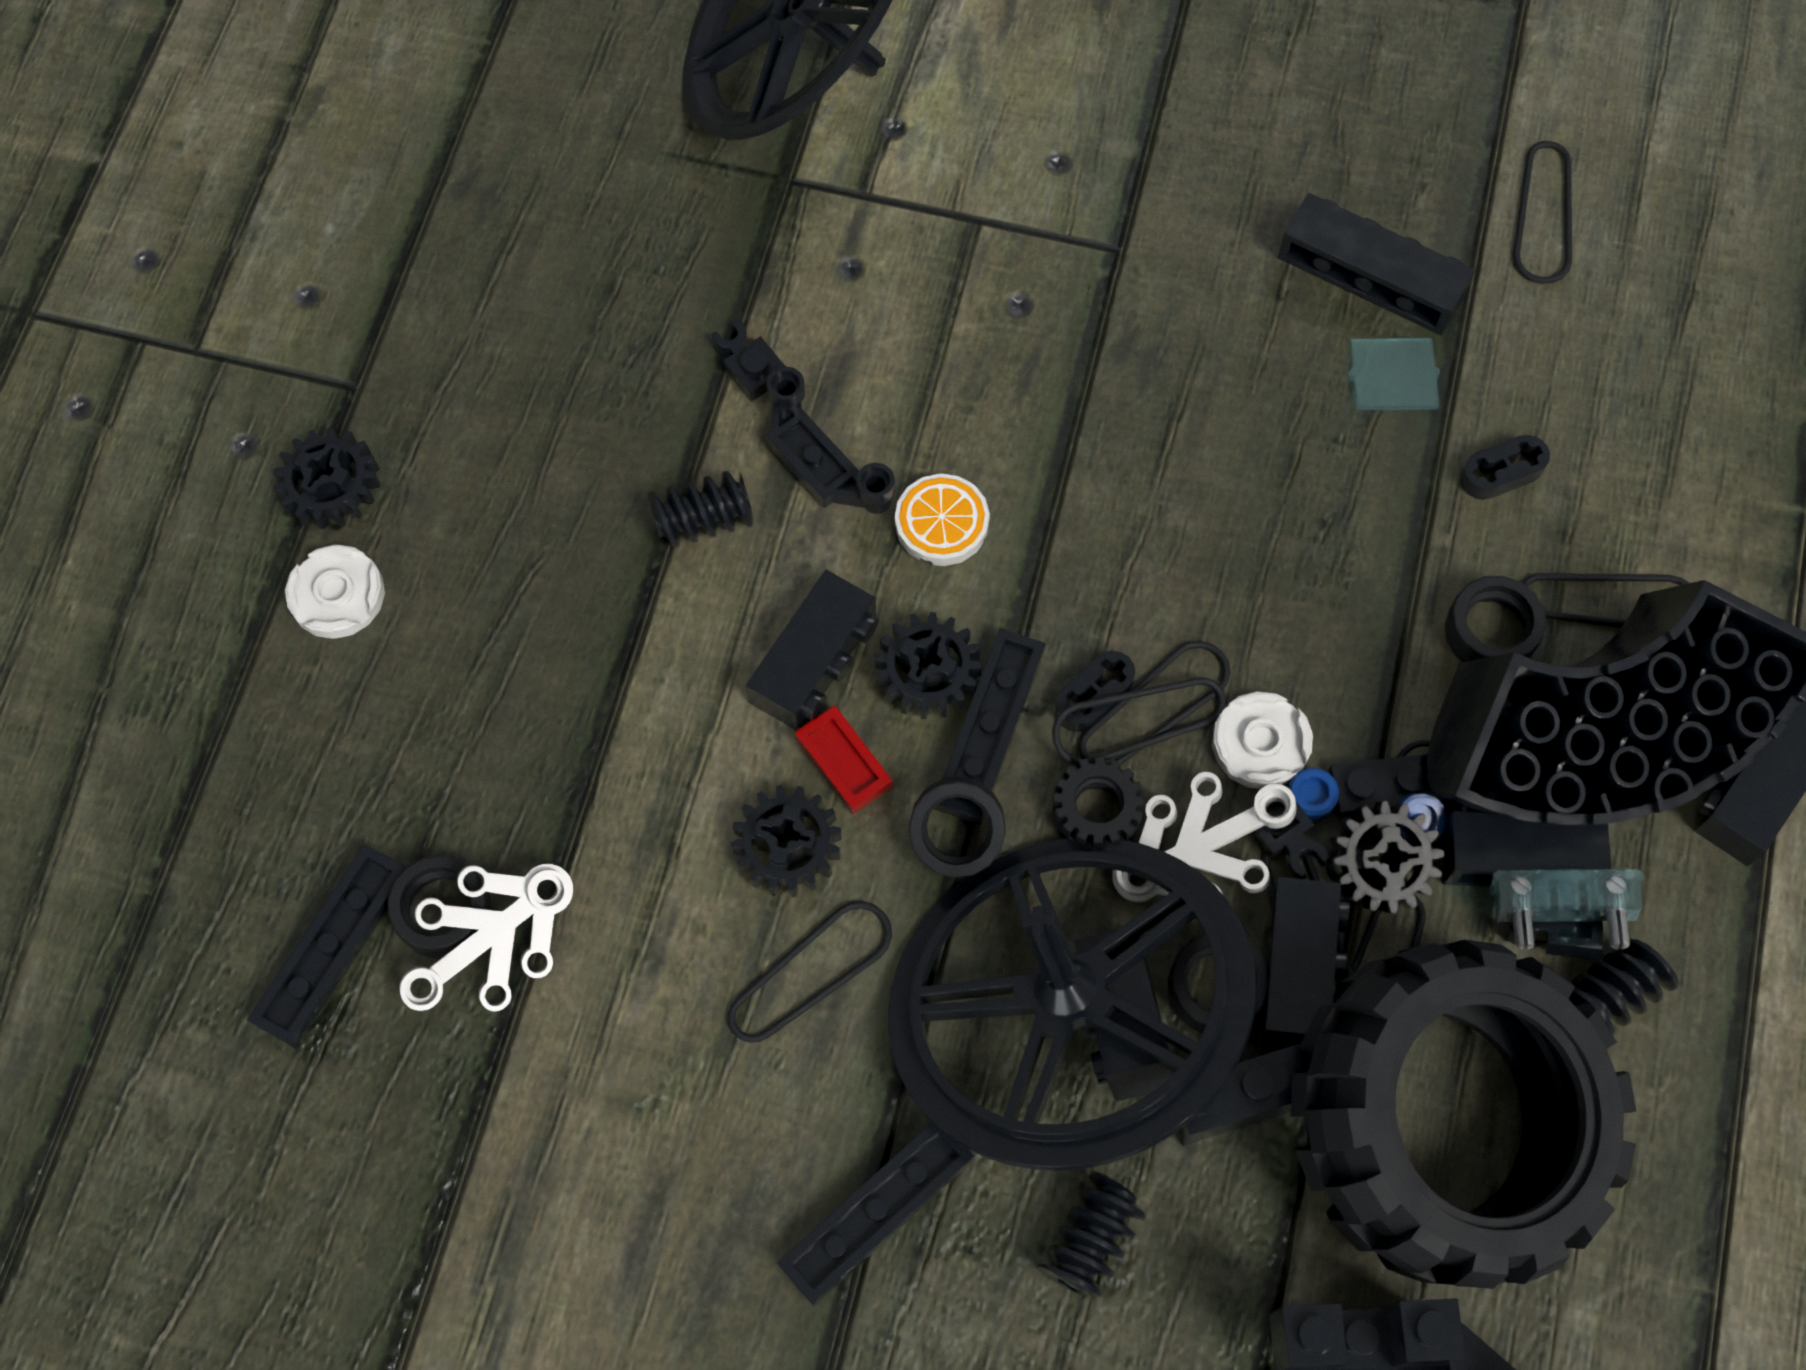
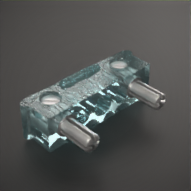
M1638 869L1498 870L1493 874L1489 894L1495 897L1497 922H1513L1515 946L1518 949L1523 950L1524 937L1526 950L1534 947L1532 922L1608 921L1610 946L1618 949L1620 944L1621 949H1625L1630 945L1627 921H1637L1643 906L1640 886L1644 879V873Z

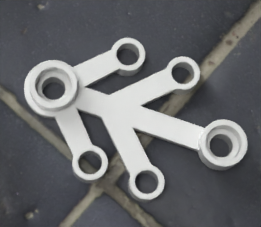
M1211 772L1197 774L1191 782L1192 798L1176 846L1165 852L1195 869L1238 881L1241 887L1249 893L1264 891L1269 885L1270 874L1268 867L1262 861L1257 859L1243 861L1213 851L1263 826L1277 829L1290 824L1296 815V801L1292 791L1281 784L1266 785L1256 794L1254 807L1203 832L1211 805L1217 803L1222 796V785L1220 779ZM1206 781L1212 782L1216 785V790L1210 796H1202L1197 792L1198 786ZM1156 795L1147 802L1145 808L1147 820L1139 843L1159 849L1164 828L1170 827L1176 821L1177 809L1175 803L1166 795ZM1272 802H1281L1286 807L1285 812L1277 817L1270 816L1266 812V808ZM1165 804L1171 808L1170 814L1164 819L1155 818L1152 812L1157 805ZM1253 868L1261 870L1264 873L1262 881L1257 884L1246 882L1244 876L1248 870ZM1113 870V883L1117 892L1130 902H1147L1157 894L1162 896L1169 894V892L1148 880L1141 886H1134L1130 883L1132 874ZM1215 885L1216 888L1222 893L1220 888L1217 885Z
M541 864L533 867L524 877L488 873L476 865L464 867L457 876V886L466 896L478 897L485 892L520 897L503 911L444 905L439 899L433 897L421 900L415 908V919L422 928L435 930L441 926L476 929L477 931L431 967L420 966L407 971L399 985L403 1002L411 1009L418 1011L434 1007L442 997L443 984L491 947L487 981L479 989V1000L490 1011H500L506 1008L511 1001L508 979L515 928L532 914L530 947L521 955L520 965L522 970L532 978L546 976L553 967V958L549 951L554 914L564 910L570 903L573 895L572 880L568 873L559 866ZM471 871L479 872L483 877V884L476 891L467 890L463 884L465 875ZM543 880H552L556 886L555 894L549 899H542L537 893V887ZM428 904L439 906L441 909L439 920L435 923L424 922L421 918V911L424 906ZM539 952L544 954L546 964L542 970L534 972L529 970L527 961L531 954ZM417 978H426L431 983L429 993L423 997L413 995L410 990L412 982ZM494 985L503 987L505 991L503 1000L498 1004H490L485 999L486 991Z

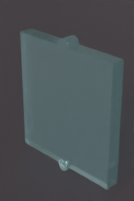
M1432 338L1351 339L1352 369L1349 372L1348 378L1353 381L1356 410L1438 409L1437 378L1440 374V369L1435 367Z

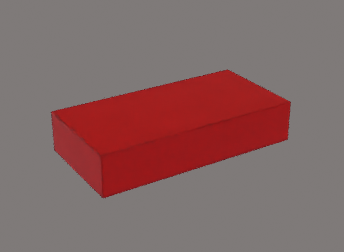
M835 705L794 732L797 742L852 815L893 787V780Z

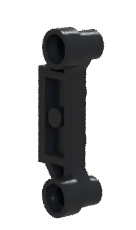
M780 367L772 371L767 379L768 397L772 402V430L765 434L767 446L824 508L831 503L865 508L873 514L885 512L889 508L891 498L895 492V477L892 470L882 463H870L859 471L802 409V401L805 397V384L802 374L792 367Z

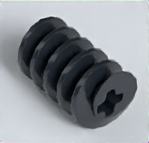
M729 471L722 472L721 487H718L710 476H706L703 478L702 492H699L694 484L688 481L685 483L684 497H680L673 486L667 487L666 500L663 503L654 491L648 493L649 504L661 544L662 537H666L674 548L680 547L681 532H685L692 543L698 542L699 527L702 526L711 538L716 537L717 522L720 521L730 533L734 532L735 521L738 516L741 517L748 528L753 526L752 509L741 473L739 482H736Z
M1629 939V947L1621 949L1619 946L1618 951L1613 950L1604 956L1603 962L1594 963L1588 968L1587 974L1581 973L1573 978L1571 982L1575 987L1569 997V1001L1574 1006L1589 1003L1597 1009L1613 1035L1615 1034V1029L1610 1018L1616 1024L1624 1027L1631 1023V1016L1627 1008L1638 1015L1643 1014L1647 1011L1644 997L1653 1003H1657L1663 999V992L1660 986L1668 991L1678 988V978L1669 963L1651 946L1638 939Z
M1092 1171L1089 1177L1097 1189L1083 1187L1079 1193L1081 1201L1087 1208L1072 1206L1068 1216L1076 1227L1061 1225L1057 1232L1066 1247L1050 1245L1046 1251L1048 1257L1056 1266L1039 1264L1037 1268L1044 1275L1081 1296L1087 1294L1101 1297L1103 1291L1093 1280L1094 1276L1100 1275L1112 1278L1114 1272L1104 1261L1106 1255L1121 1259L1124 1257V1251L1114 1240L1117 1236L1134 1239L1136 1234L1125 1221L1127 1217L1144 1220L1146 1214L1136 1204L1137 1198L1128 1188L1107 1175Z

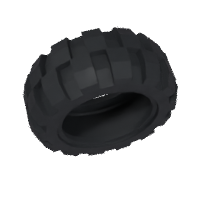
M1466 939L1449 944L1438 945L1431 943L1401 950L1394 956L1369 962L1342 981L1336 994L1338 1001L1335 1004L1319 1007L1302 1039L1301 1050L1310 1054L1312 1058L1308 1072L1293 1074L1291 1117H1305L1309 1145L1296 1148L1311 1191H1327L1334 1202L1326 1211L1329 1221L1358 1251H1374L1378 1253V1258L1389 1271L1422 1283L1446 1284L1458 1287L1494 1289L1499 1283L1526 1284L1560 1269L1570 1257L1567 1248H1586L1615 1210L1605 1200L1609 1188H1622L1629 1180L1636 1143L1623 1140L1624 1113L1636 1112V1105L1630 1073L1626 1071L1615 1072L1607 1051L1617 1041L1597 1009L1589 1003L1574 1006L1569 1001L1575 986L1534 957L1516 960V954L1501 944ZM1440 1016L1449 1017L1470 1026L1494 1046L1512 1073L1521 1101L1523 1128L1516 1162L1499 1190L1486 1202L1468 1212H1464L1443 1200L1423 1181L1405 1151L1397 1124L1396 1089L1404 1058L1417 1036Z

